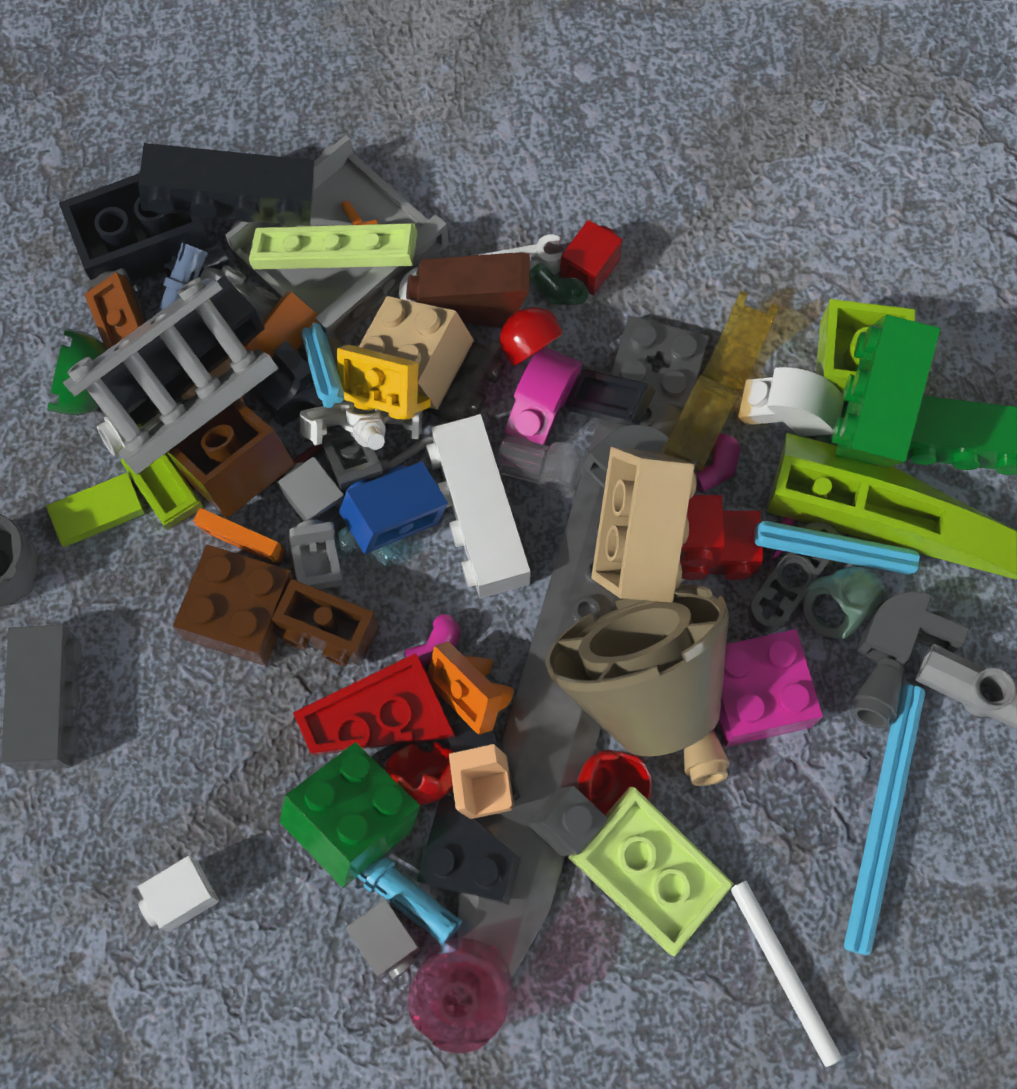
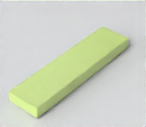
M415 223L255 228L249 262L253 269L413 266L417 229Z

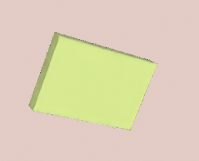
M629 787L606 813L607 821L580 854L570 855L568 858L669 955L675 957L732 888L734 883L635 787Z

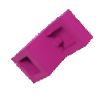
M547 347L538 351L529 362L513 396L516 400L504 433L543 449L547 445L560 408L566 403L576 383L583 363Z

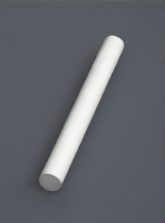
M744 881L732 887L730 890L824 1066L828 1067L842 1059L840 1052L747 881Z

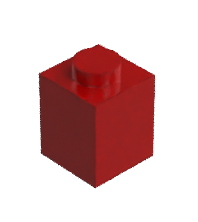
M587 220L561 255L560 276L594 296L620 261L623 239L618 237L611 228L604 225L599 226Z

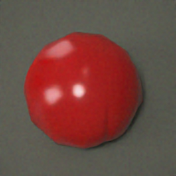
M530 307L518 310L507 319L500 332L499 342L501 350L510 363L517 365L556 340L563 332L552 312L544 308Z
M438 742L434 743V749L429 752L423 751L415 743H410L391 755L384 764V770L419 805L429 804L443 798L453 789L449 754L455 752L443 748Z
M608 749L591 755L583 764L578 777V790L604 815L629 787H635L647 800H649L651 795V774L644 761L635 755L619 750Z

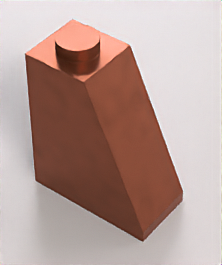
M515 252L421 259L416 275L409 274L406 299L454 310L458 313L463 323L502 328L507 319L520 309L529 293L530 253Z

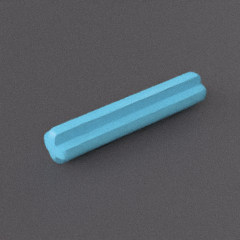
M312 323L310 328H303L301 337L317 396L322 400L324 407L332 408L335 403L343 402L344 392L326 332L322 330L320 324Z

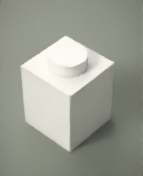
M190 856L183 858L137 886L144 898L138 902V905L151 927L158 925L159 929L169 932L220 902L201 865Z

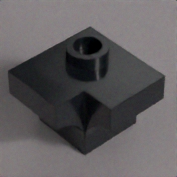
M287 341L273 351L272 360L279 369L252 388L256 399L282 427H285L292 420L299 417L301 411L323 406L322 400L317 396L308 360L303 359Z

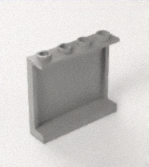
M347 135L337 143L328 145L322 151L320 157L314 161L310 226L352 225L351 220L341 208V203L346 200L351 203L359 216L362 217L363 222L376 219L378 224L415 223L417 240L413 266L253 269L249 262L255 228L299 227L303 225L285 226L280 223L243 222L238 220L226 234L233 256L275 296L281 299L287 290L291 291L318 314L315 317V321L326 332L327 338L336 337L340 340L380 306L386 296H391L399 289L403 277L411 269L418 267L421 259H433L449 245L447 223L436 214L429 220L353 153L351 140Z

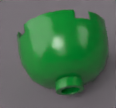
M66 328L64 336L72 338L70 347L61 345L50 392L59 395L58 403L49 402L47 411L79 416L93 412L99 408V405L86 389L74 396L66 388L63 382L70 377L67 372L82 359L90 357L94 360L107 351V349L97 337L82 331Z

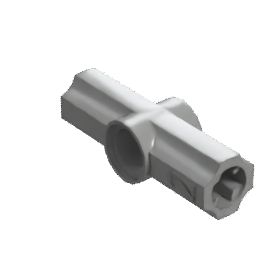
M936 644L929 648L917 671L915 681L962 703L965 709L974 716L991 717L1017 730V683L1013 681L1007 672L995 667L984 668ZM980 684L988 685L993 689L996 696L995 702L988 701L983 697L980 691Z

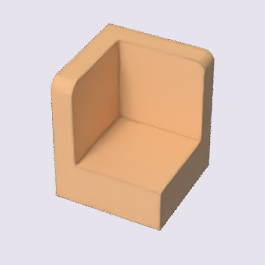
M495 744L449 754L455 806L460 813L469 819H474L514 809L507 755Z

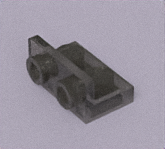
M474 341L438 410L427 408L425 411L448 422L479 415L486 401L484 393L490 382L494 384L498 382L505 368L506 361L502 360V344L493 341L490 348Z

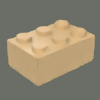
M620 447L610 448L591 579L622 599L673 603L674 592L679 588L682 579V568L679 563L682 544H685L689 535V522L686 515L689 499L693 497L696 490V475L693 472L695 464L662 452Z

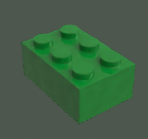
M886 314L875 324L870 325L866 333H860L854 351V357L860 359L856 375H849L843 393V400L849 401L845 418L839 417L837 419L832 435V443L838 444L835 455L885 468L906 462L940 332L939 327Z

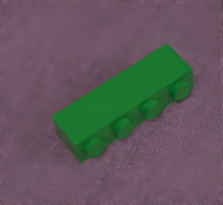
M923 396L907 459H910L912 463L917 465H930L936 462L953 464L954 468L960 470L987 468L995 469L997 473L1002 475H1017V407Z

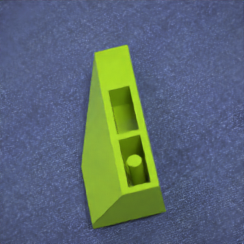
M786 433L766 510L767 513L792 518L808 524L812 522L827 523L841 533L886 545L915 550L919 554L1017 580V530L893 466L885 468L835 455L836 445Z

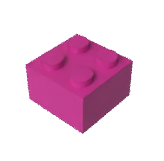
M797 629L726 644L720 718L718 721L725 748L809 729L823 717Z

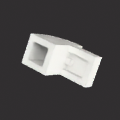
M778 367L774 369L773 377L746 380L738 418L746 425L784 422L801 437L833 434L837 419L841 417L844 402L843 394L832 382L821 375L803 369Z

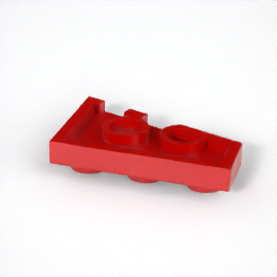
M417 653L293 712L309 752L314 756L340 753L354 742L363 749L456 737Z

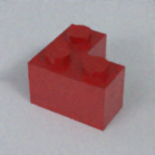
M693 495L689 499L686 515L689 522V535L685 544H682L679 560L682 568V579L700 580L706 578L707 574H725L726 579L743 580L750 578L751 574H757L763 562L762 547L754 543L755 527L757 523H761L760 510L723 511L722 495Z

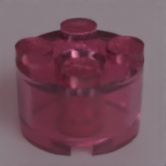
M456 938L436 946L425 957L410 985L408 1010L413 1025L419 1033L421 1031L432 1041V1045L442 1051L468 1053L480 1049L496 1035L505 1021L512 996V979L508 966L497 948L479 940ZM455 987L463 988L464 993L470 994L467 1001H460L459 993L453 992Z

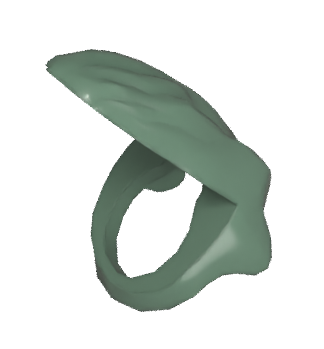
M850 566L837 570L832 575L820 577L806 588L807 593L802 601L803 612L808 624L817 633L827 638L845 639L854 634L859 629L863 620L871 617L875 610L883 604L885 595L883 579L871 568L863 566ZM831 594L845 613L844 622L841 626L831 627L824 624L817 617L815 600L818 595Z

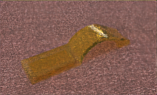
M740 291L715 351L704 372L699 376L664 449L665 454L695 464L694 468L703 471L729 414L751 373L779 310V306L771 304L767 314L744 305L748 293Z

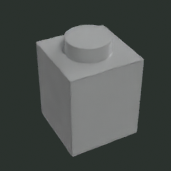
M314 457L305 463H296L278 481L284 497L303 521L320 520L322 523L333 522L341 517L339 510L344 500V495Z
M386 899L345 927L377 977L382 979L389 974L395 980L417 963L413 955L419 952L420 948Z

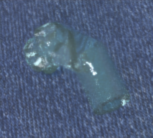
M347 526L338 532L339 537L335 539L337 553L348 557L354 555L356 549L361 550ZM391 543L370 553L385 567H389L398 559L401 551Z

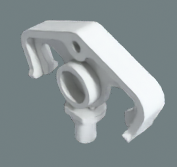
M346 401L336 403L332 408L321 406L300 412V434L311 440L314 446L322 444V435L327 434V427L341 425L342 428L350 432V435L355 438L358 444L373 450L382 448L385 443V423L400 424L405 429L412 430V439H419V434L422 430V411L415 413V416L411 419L401 420L391 418L389 412L378 409H358L354 406L353 402Z

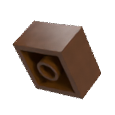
M239 399L167 452L185 479L226 519L244 507L247 502L271 483L278 480L281 475L295 465L274 429Z
M206 544L173 627L185 641L267 667L279 636V631L272 617L290 580L294 579L288 569Z

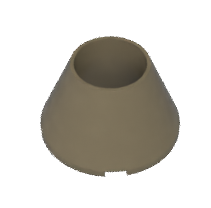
M680 585L674 592L673 603L621 598L615 601L618 609L597 619H594L593 614L589 613L571 625L554 641L546 656V667L551 679L628 752L646 757L677 752L703 739L717 725L720 718L729 612L722 596L718 598L713 597L710 588L697 585Z

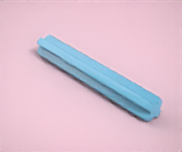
M770 521L757 523L754 531V543L761 547L906 575L916 573L919 569L920 555L917 551Z

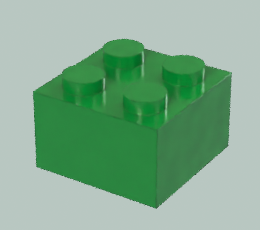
M354 742L285 795L280 823L342 888H345L369 866L411 833L420 805L363 748Z

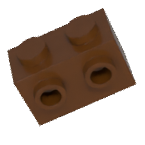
M294 579L290 580L272 617L279 633L283 634L281 637L282 641L301 650H305L307 645L322 650L323 658L343 667H346L348 662L361 667L379 628L373 611Z

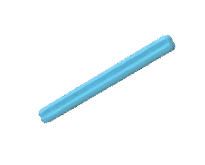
M911 684L902 685L897 717L891 722L844 942L846 950L859 955H869L872 952L925 697L923 688Z

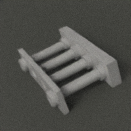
M198 277L188 282L178 291L179 299L96 359L92 360L90 357H86L72 366L67 372L70 377L63 382L66 388L74 396L86 389L125 438L123 442L125 447L118 453L136 475L279 369L269 354L259 349L254 352L246 350L211 302L210 298L222 290L217 281L209 278L202 281ZM194 309L232 360L230 362L232 368L219 378L208 373L174 326L175 323ZM157 336H160L197 386L195 388L197 394L184 404L173 400L137 352ZM122 362L161 412L159 415L161 421L149 430L145 428L140 429L101 379L102 376Z

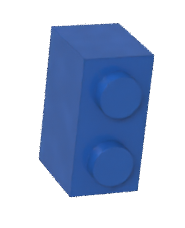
M421 461L408 467L405 465L396 466L384 476L372 481L362 479L355 482L347 489L339 513L365 555L437 525L448 502Z

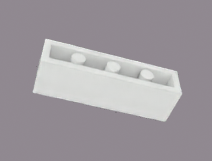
M481 414L431 427L433 443L427 444L426 448L432 469H441L444 482L437 484L448 502L447 507L452 506L456 521L449 522L455 546H464L468 560L461 562L468 588L476 586L479 598L482 599L530 585L529 565Z

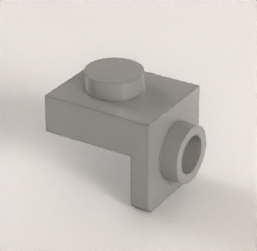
M307 520L289 529V549L296 581L316 589L342 586V575L334 541L335 528L333 522L322 523L320 520Z

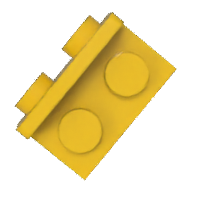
M349 344L337 348V372L343 388L344 400L353 402L356 408L363 410L378 409L389 412L391 418L405 420L411 419L415 416V413L431 407V398L418 394L419 362Z

